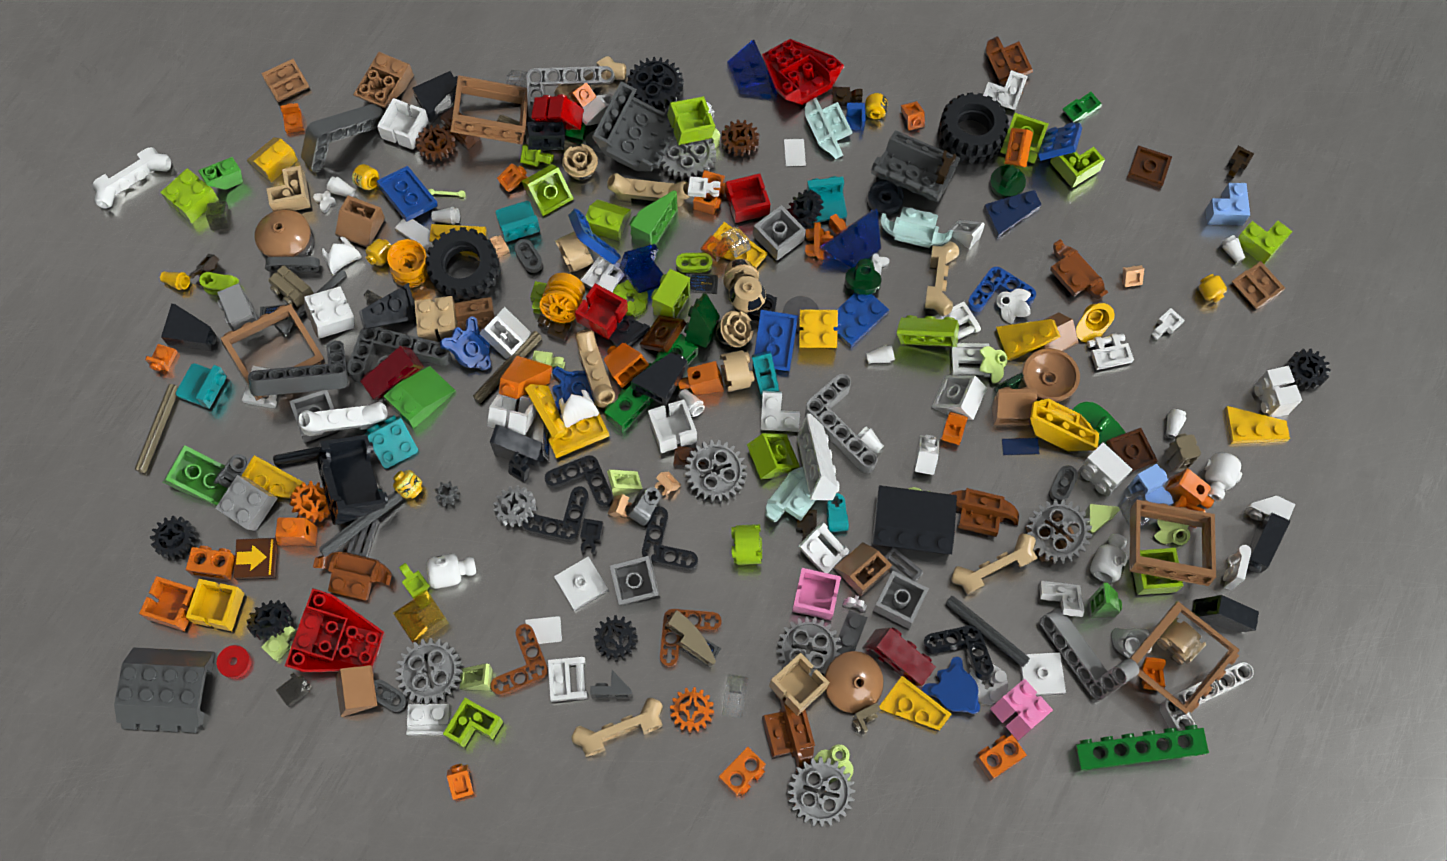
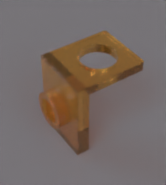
M710 235L700 249L718 262L727 253L729 247L727 239L724 237L719 241ZM710 243H716L717 246L713 249L712 252H710L708 250V245Z

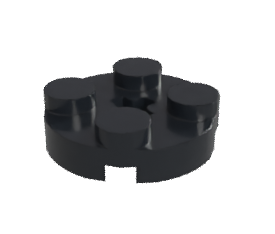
M886 180L879 181L872 185L868 193V205L878 216H882V213L886 214V216L892 215L902 208L904 193L900 186L889 183ZM883 195H885L886 197H890L889 200H882Z

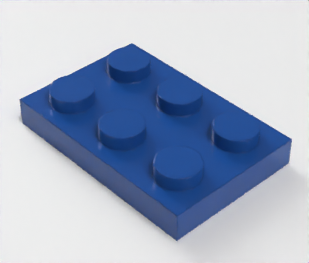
M1069 123L1061 128L1053 127L1048 129L1038 154L1040 161L1076 152L1082 132L1081 123Z
M408 166L377 180V186L406 222L438 206L435 198Z
M854 293L837 309L838 327H834V331H837V336L852 348L889 313V309L872 294L861 295Z
M761 310L754 354L771 351L774 367L777 370L790 371L798 315Z

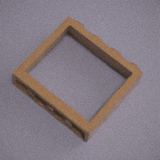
M458 75L450 132L523 145L528 105L527 88ZM461 93L521 104L519 125L459 115Z
M291 304L280 306L275 312L264 314L258 320L252 323H245L240 329L229 331L221 337L225 350L249 390V373L232 344L289 316L314 355L294 367L325 364L324 357ZM254 396V398L256 399V401L259 400V399H261V398H263V397H265V396Z
M1136 500L1130 509L1129 571L1209 586L1216 578L1215 514L1190 510L1185 507L1169 506L1164 503L1158 504L1147 500ZM1140 516L1202 527V567L1140 556Z
M1176 601L1129 659L1134 660L1138 664L1179 613H1182L1224 646L1228 651L1184 704L1139 669L1138 676L1187 714L1188 712L1192 713L1199 706L1197 701L1202 695L1206 697L1211 692L1213 687L1210 685L1215 679L1219 681L1225 675V667L1228 664L1233 665L1239 657L1237 653L1240 649L1179 601Z

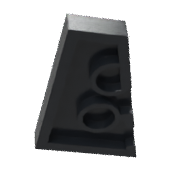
M409 283L359 311L364 330L416 320L415 305Z
M625 315L621 322L617 323V328L609 339L617 347L622 343L630 346L650 329V326L636 321L631 316Z

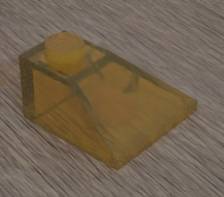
M428 591L393 613L412 643L416 642L417 644L421 642V639H426L449 623Z

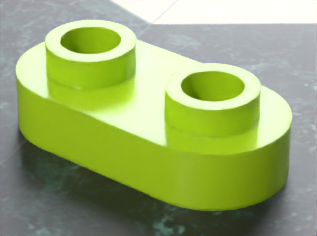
M682 253L676 258V267L683 273L708 272L713 264L712 257L707 253Z

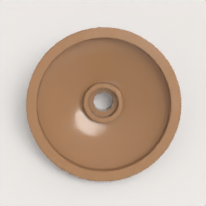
M287 209L269 213L262 218L255 230L256 245L267 257H294L306 248L311 236L310 226L304 216L296 211Z
M1051 348L1038 350L1030 355L1023 367L1022 376L1025 386L1037 389V398L1041 400L1049 398L1055 402L1063 401L1076 391L1080 382V371L1076 362L1071 356L1061 350Z
M858 651L842 653L832 660L826 670L825 678L830 682L825 690L831 703L844 712L857 713L877 703L882 694L884 682L882 671L877 662L865 653ZM858 679L861 680L860 686H857L856 681Z

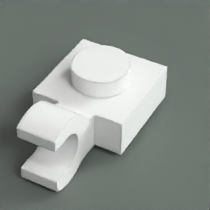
M1170 308L1158 319L1157 323L1159 326L1151 336L1157 340L1165 331L1172 334L1185 320Z

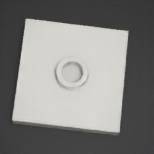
M589 556L554 576L574 611L609 591Z
M1060 652L1026 654L1030 660L1024 667L1020 665L1022 680L1026 679L1037 691L1035 695L1065 694L1066 689Z

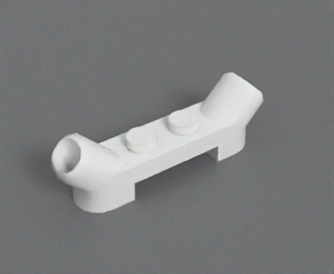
M152 147L139 152L137 155L140 160L111 178L104 174L92 183V188L96 192L95 203L99 207L110 208L116 194L128 189L153 171H169L171 168L170 157L166 154H158L156 149Z
M381 402L368 406L318 412L304 410L298 415V425L302 432L308 436H317L328 431L351 428L363 430L386 420L388 412L386 406Z

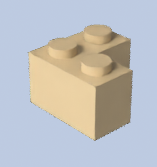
M301 166L282 169L285 185L267 188L268 201L273 212L283 209L296 211L310 208L311 204L306 177Z

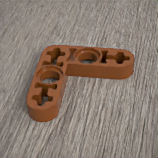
M669 609L666 611L663 619L661 639V664L666 668H672L678 662L679 645L677 642L680 636L664 626L668 621L667 618H670L674 611L678 610L686 618L691 615L696 616L699 621L694 626L699 631L716 632L720 629L722 620L718 613L683 609ZM701 616H705L704 621H710L714 617L718 623L711 627L709 622H704V626H701ZM667 634H675L677 637L676 641L671 644L667 643L665 640ZM676 647V650L672 649L671 652L672 657L675 659L667 663L666 659L663 658L667 657L668 648Z
M521 624L515 632L527 665L497 676L492 680L491 689L497 696L507 695L542 681L548 676V667L533 628L528 624ZM522 630L530 631L528 633L530 643H526L525 638L520 636ZM535 647L538 650L537 655L532 658L526 655L528 648ZM537 666H540L541 669L544 668L542 675L534 673L531 675L533 679L529 680L526 670L529 669L530 673L536 671ZM518 673L525 675V681L521 684L514 682V677ZM510 677V681L513 684V687L510 688V685L507 684L503 686L504 690L500 691L498 688L495 689V687L498 686L499 681H501L502 684H505L508 682L507 678Z

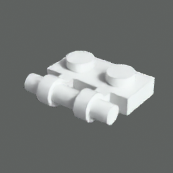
M1113 333L1103 338L1098 336L1094 337L1093 340L1087 341L1088 348H1097V350H1092L1091 352L1096 370L1133 362L1134 358L1129 344L1120 343V341H1125L1123 333ZM1111 344L1113 346L1105 348L1104 345Z

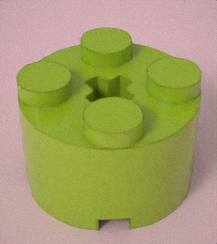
M760 524L731 527V535L735 546H732L734 563L738 565L762 564V538L759 536V532H761Z

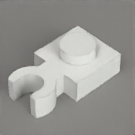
M690 176L688 196L706 198V194L710 193V195L718 197L719 190H714L713 188H720V182L713 181L708 183V178Z

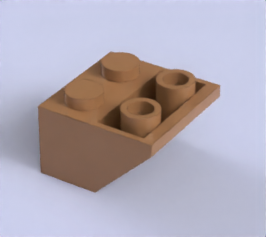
M348 195L339 210L335 235L345 237L347 240L365 247L369 246L385 219L381 207Z
M1004 387L999 389L992 402L993 424L1031 425L1030 415L1032 403L1037 401V389H1031L1030 387H1022L1020 389Z
M862 542L839 562L834 569L862 597L890 572L892 564L878 550Z

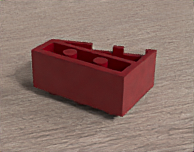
M399 346L385 360L380 362L377 367L364 374V378L360 382L373 400H380L395 385L416 374L424 366L411 348Z
M893 627L876 629L862 648L866 651L869 649L880 656L878 658L879 661L882 663L886 661L894 668V672L905 677L915 686H923L936 668L931 663L932 659L926 654L918 652L916 645L911 641L903 639L901 632Z

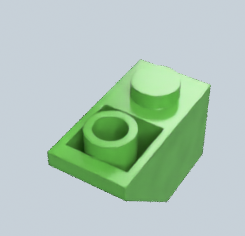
M233 157L198 170L207 186L229 189L243 183L241 170Z

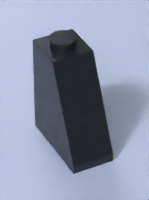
M451 71L412 88L419 106L426 110L430 124L434 123L455 100L458 77H454Z
M171 303L161 335L164 342L171 346L211 351L217 339L212 328L178 305Z
M670 352L633 378L631 381L632 389L666 406L688 368L687 360L680 354L675 355Z
M495 425L490 439L495 456L511 460V457L518 451L522 459L525 456L528 458L526 464L539 467L540 462L545 459L542 442L500 425Z
M1271 512L1258 524L1250 544L1251 555L1248 568L1251 571L1262 573L1269 567L1290 524V520Z
M1224 595L1194 599L1192 612L1205 623L1238 632L1256 631L1259 611Z

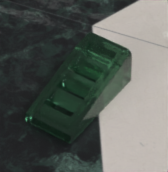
M1020 373L1001 382L994 387V391L997 393L999 389L1004 387L1018 389L1024 375Z

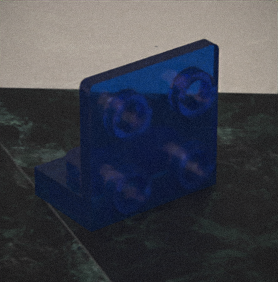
M655 244L624 252L619 268L638 293L659 288L661 285L660 280L663 273L654 262L658 252V247Z

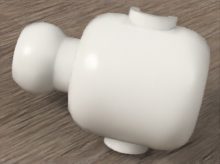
M1219 452L1214 454L1211 459H1208L1204 470H1206L1205 480L1211 489L1207 495L1213 498L1214 501H1220L1225 496L1224 490L1233 488L1242 477V472H1240L1241 462L1236 456Z
M1116 533L1110 535L1108 539L1109 544L1098 547L1090 567L1094 577L1107 583H1114L1121 578L1128 560L1127 554L1122 550L1127 545V539L1123 535Z
M455 554L432 557L426 562L428 581L430 586L435 589L459 584L461 575L473 576L476 574L475 562L472 557L458 561Z

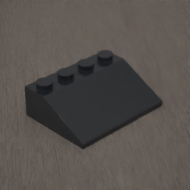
M879 485L871 543L952 555L957 495Z

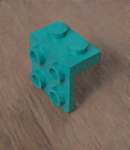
M832 176L826 179L815 178L807 181L806 190H813L824 201L821 204L824 209L820 210L822 215L817 216V222L829 221L830 217L834 214H837L842 219L847 218L843 195V177Z
M529 201L496 210V216L505 242L540 232L537 216L534 214Z
M193 363L179 385L176 395L181 399L210 409L227 375L221 367L216 365L209 369Z
M395 415L388 417L384 420L386 423L380 426L375 424L367 429L368 432L365 433L368 436L369 442L373 443L374 451L382 466L386 469L418 452V448L400 416L396 417Z

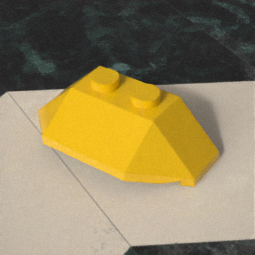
M1049 398L1032 403L1030 420L1037 437L1066 451H1093L1098 448L1099 433L1092 428L1090 423L1081 414Z

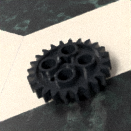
M653 57L652 61L646 58V63L640 60V66L635 64L634 70L630 69V75L627 76V84L637 89L634 97L650 106H655L656 109H658V105H661L664 109L666 103L670 106L671 100L677 102V97H681V91H683L684 79L679 67L675 68V63L669 65V59L662 62V57H660L659 61H656L655 57Z

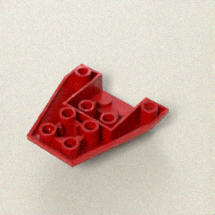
M792 39L762 54L776 91L784 99L801 105L830 90L844 68V65L833 55Z
M312 588L285 667L301 672H338L343 668L373 667L384 631L334 595Z

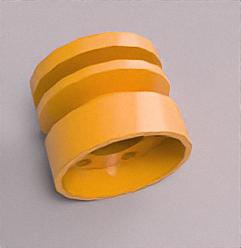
M410 239L399 240L388 250L387 261L392 279L396 284L404 286L409 283L410 288H414L423 284L429 275L425 263L427 255L420 243Z
M556 273L552 275L540 300L542 313L554 322L569 323L576 318L575 311L582 303L585 295L583 283L572 274Z

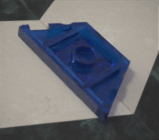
M751 40L727 61L729 72L739 94H753L756 96L770 94L771 97L775 98L777 97V91L755 40Z
M877 209L871 210L819 247L820 250L832 255L834 259L841 261L843 265L850 269L855 267L859 260L868 259L881 249Z

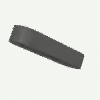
M315 257L266 258L265 269L269 272L277 273V270L285 265L293 273L318 272L320 260Z

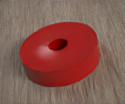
M231 645L219 653L216 663L222 675L230 679H237L249 671L252 659L246 649L238 645ZM233 659H237L235 665H231Z

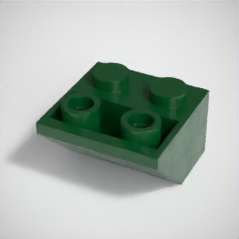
M703 293L700 299H696L694 306L690 307L688 313L690 321L687 322L684 333H686L685 341L706 348L716 334L720 315L708 295Z

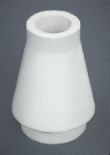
M332 176L327 184V190L332 194L353 197L356 192L355 188H352L339 177L335 178Z
M450 207L432 211L433 222L455 225V223L460 221L458 208Z
M1235 235L1221 242L1222 248L1235 263L1246 258L1239 238H1236Z
M884 345L866 353L868 364L891 363L890 361L895 360L892 345Z
M684 389L679 393V398L681 400L685 399L690 415L695 417L703 412L705 408L703 401L689 392L688 389Z
M1171 409L1167 413L1165 434L1167 437L1175 438L1187 419L1184 411Z
M867 426L857 435L876 454L884 447L873 430Z

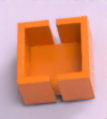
M156 576L149 594L159 601L157 603L153 599L146 597L139 614L147 620L185 631L189 622L186 615L195 589Z

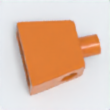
M622 343L618 347L611 346L607 351L608 355L604 358V362L611 375L621 388L649 366L643 355L626 343Z
M716 361L688 368V377L682 378L679 382L680 390L691 388L694 395L724 392L722 374Z
M1188 468L1172 476L1165 487V490L1176 501L1181 496H1184L1187 503L1195 506L1200 504L1206 509H1209L1214 503V499L1207 495L1211 489L1210 485Z
M279 517L277 519L275 538L278 546H316L318 527L306 518Z

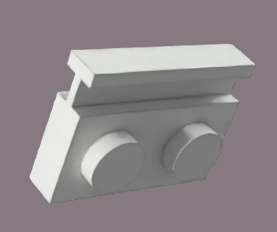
M408 704L406 734L408 736L443 735L450 723L451 705Z

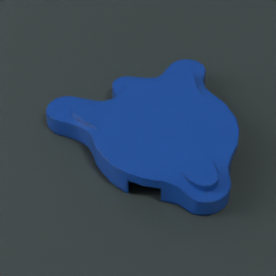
M471 316L467 318L465 331L456 327L450 338H444L440 341V347L449 350L464 367L478 368L482 371L491 367L490 344L479 334L480 331L476 317Z
M560 367L553 369V376L560 382L559 385H555L552 388L553 393L557 397L555 404L558 412H561L559 406L561 398L566 403L571 394L583 396L581 390H586L592 401H594L585 371L569 372Z
M953 657L949 668L937 672V676L940 679L939 683H927L922 688L925 694L936 697L945 708L952 712L963 711L976 714L980 711L978 685L975 679L964 670L963 661L960 657Z

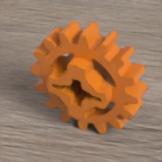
M309 481L308 485L303 482L300 487L296 486L290 496L291 501L289 505L294 506L292 513L298 512L297 518L311 519L312 523H315L316 519L322 522L324 517L328 518L330 512L320 483L318 482L315 486L312 481Z
M693 687L692 692L685 688L684 694L677 692L679 698L672 699L675 705H671L670 710L675 712L670 714V717L676 718L674 721L675 726L681 724V731L686 727L688 728V733H691L692 729L695 728L698 733L700 726L704 729L707 728L706 721L712 722L709 715H714V710L709 708L713 707L714 703L708 702L710 695L703 696L704 690H700L697 693L696 687ZM689 698L685 704L681 703L684 699ZM697 698L704 703L705 707L697 702ZM692 702H694L695 710L697 711H694L692 718H690L689 710L687 709H690ZM679 713L687 718V722L681 719ZM698 717H703L699 722L694 723Z

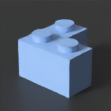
M1228 183L1222 192V198L1211 199L1205 209L1207 225L1243 226L1250 216L1246 183Z
M1158 464L1137 474L1127 487L1136 500H1147L1158 504L1164 503L1169 506L1174 503L1171 494L1163 487L1168 481L1167 475Z

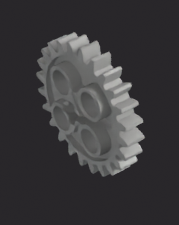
M674 135L672 141L669 142L670 145L665 156H662L663 160L660 166H663V171H667L668 176L673 174L674 179L680 176L681 181L687 177L689 181L690 176H702L704 170L710 172L709 167H714L713 162H716L715 144L712 143L710 138L686 143L687 145H678Z
M710 440L708 446L705 442H702V448L697 445L695 447L696 452H690L692 458L687 457L686 462L689 464L684 466V469L689 471L684 474V477H690L686 484H693L690 491L696 489V496L703 494V500L708 496L710 497V502H713L715 498H717L718 502H721L722 497L729 500V494L734 497L736 495L735 490L740 491L742 489L739 484L745 483V480L741 477L747 476V473L742 472V470L746 469L747 465H741L745 459L738 458L740 451L734 453L735 446L729 449L728 442L721 445L720 440L716 444H714L713 440ZM716 455H722L725 458V462H718ZM705 462L708 468L702 470L698 467V463ZM727 464H731V467L721 469L718 474L713 472L704 478H700V475L710 473L713 467L715 470H718ZM729 472L733 479L727 480L723 474ZM706 480H713L715 487H708Z
M1054 499L1053 505L1046 501V508L1039 505L1040 512L1033 511L1035 518L1029 517V521L1033 524L1027 525V529L1032 530L1027 534L1033 536L1036 540L1033 551L1040 550L1038 556L1041 557L1045 554L1046 561L1052 557L1054 563H1056L1058 558H1061L1064 564L1065 558L1068 557L1072 562V555L1079 558V550L1086 552L1083 545H1090V542L1086 540V538H1092V534L1087 532L1092 530V526L1086 525L1090 522V518H1083L1086 512L1079 513V505L1072 508V501L1068 505H1065L1064 499L1061 501V504H1058L1057 500ZM1054 514H1061L1063 519L1055 522L1052 520ZM1045 520H1048V521H1049L1055 528H1057L1058 530H1060L1061 528H1063V533H1064L1066 536H1068L1069 538L1073 539L1074 542L1071 543V542H1070L1064 535H1062L1061 533H1058V534L1056 535L1055 529H1054L1053 527H1051L1050 525L1046 524V523H1045ZM1074 525L1079 528V531L1076 534H1071L1068 532V528ZM1048 529L1051 533L1048 537H1042L1040 531ZM1058 541L1067 543L1064 549H1058L1055 545Z
M806 616L803 623L798 618L797 625L791 621L792 628L784 627L787 634H780L779 636L783 641L777 642V645L782 647V649H778L776 652L783 655L778 658V661H785L781 666L782 669L792 661L794 654L802 653L811 664L815 657L822 658L823 663L820 666L813 665L809 675L812 676L813 672L817 669L825 676L829 664L840 655L837 651L842 649L841 645H836L841 639L838 637L834 638L837 631L830 632L831 624L825 627V621L821 620L820 623H817L816 617H814L812 622H809V618ZM798 634H805L807 639L804 642H798L796 640ZM823 637L827 642L824 646H818L816 640ZM792 645H797L799 647L806 649L809 647V645H811L813 650L826 651L827 654H821L816 651H811L810 654H807L805 649H794L792 648Z
M432 638L429 639L428 643L421 639V645L419 646L416 642H413L414 649L407 647L406 649L409 653L407 655L401 653L404 660L397 661L401 668L395 669V671L401 675L396 677V680L402 682L398 687L405 689L403 692L405 696L410 694L409 699L411 701L417 697L418 704H421L423 699L426 705L430 703V700L437 704L438 698L445 701L446 693L452 696L451 688L458 689L455 682L462 681L457 676L463 674V671L458 669V667L463 665L462 662L456 661L460 658L459 654H454V647L448 649L449 644L447 642L442 645L440 639L435 644ZM426 654H428L429 666L432 668L431 677L434 683L433 689H431L430 677L426 674L428 672L427 663L425 661ZM442 655V660L439 663H433L435 656ZM421 660L422 665L419 668H413V663ZM445 674V681L437 683V677ZM419 680H426L424 687L417 688Z
M819 756L818 762L810 758L809 765L803 761V769L796 766L798 774L791 773L795 780L788 781V784L793 786L792 789L787 790V793L793 794V797L789 798L788 801L795 802L791 809H799L797 816L801 817L804 814L803 821L805 823L811 819L813 826H815L817 821H819L821 827L824 826V821H827L831 826L833 818L840 822L838 815L841 814L846 817L844 809H851L848 801L855 800L850 797V794L855 793V790L849 786L853 785L854 781L847 780L851 775L849 772L843 774L845 766L837 768L838 761L831 764V758L829 757L825 762H823L821 756ZM811 773H817L819 776L815 784H810L808 781ZM832 778H837L839 781V785L835 789L829 788V781ZM807 785L816 789H821V786H823L824 790L838 793L839 797H833L824 793L819 797L816 791L803 789V786ZM806 794H812L814 797L813 802L809 805L803 802ZM827 799H832L834 802V806L830 810L824 809L823 806Z

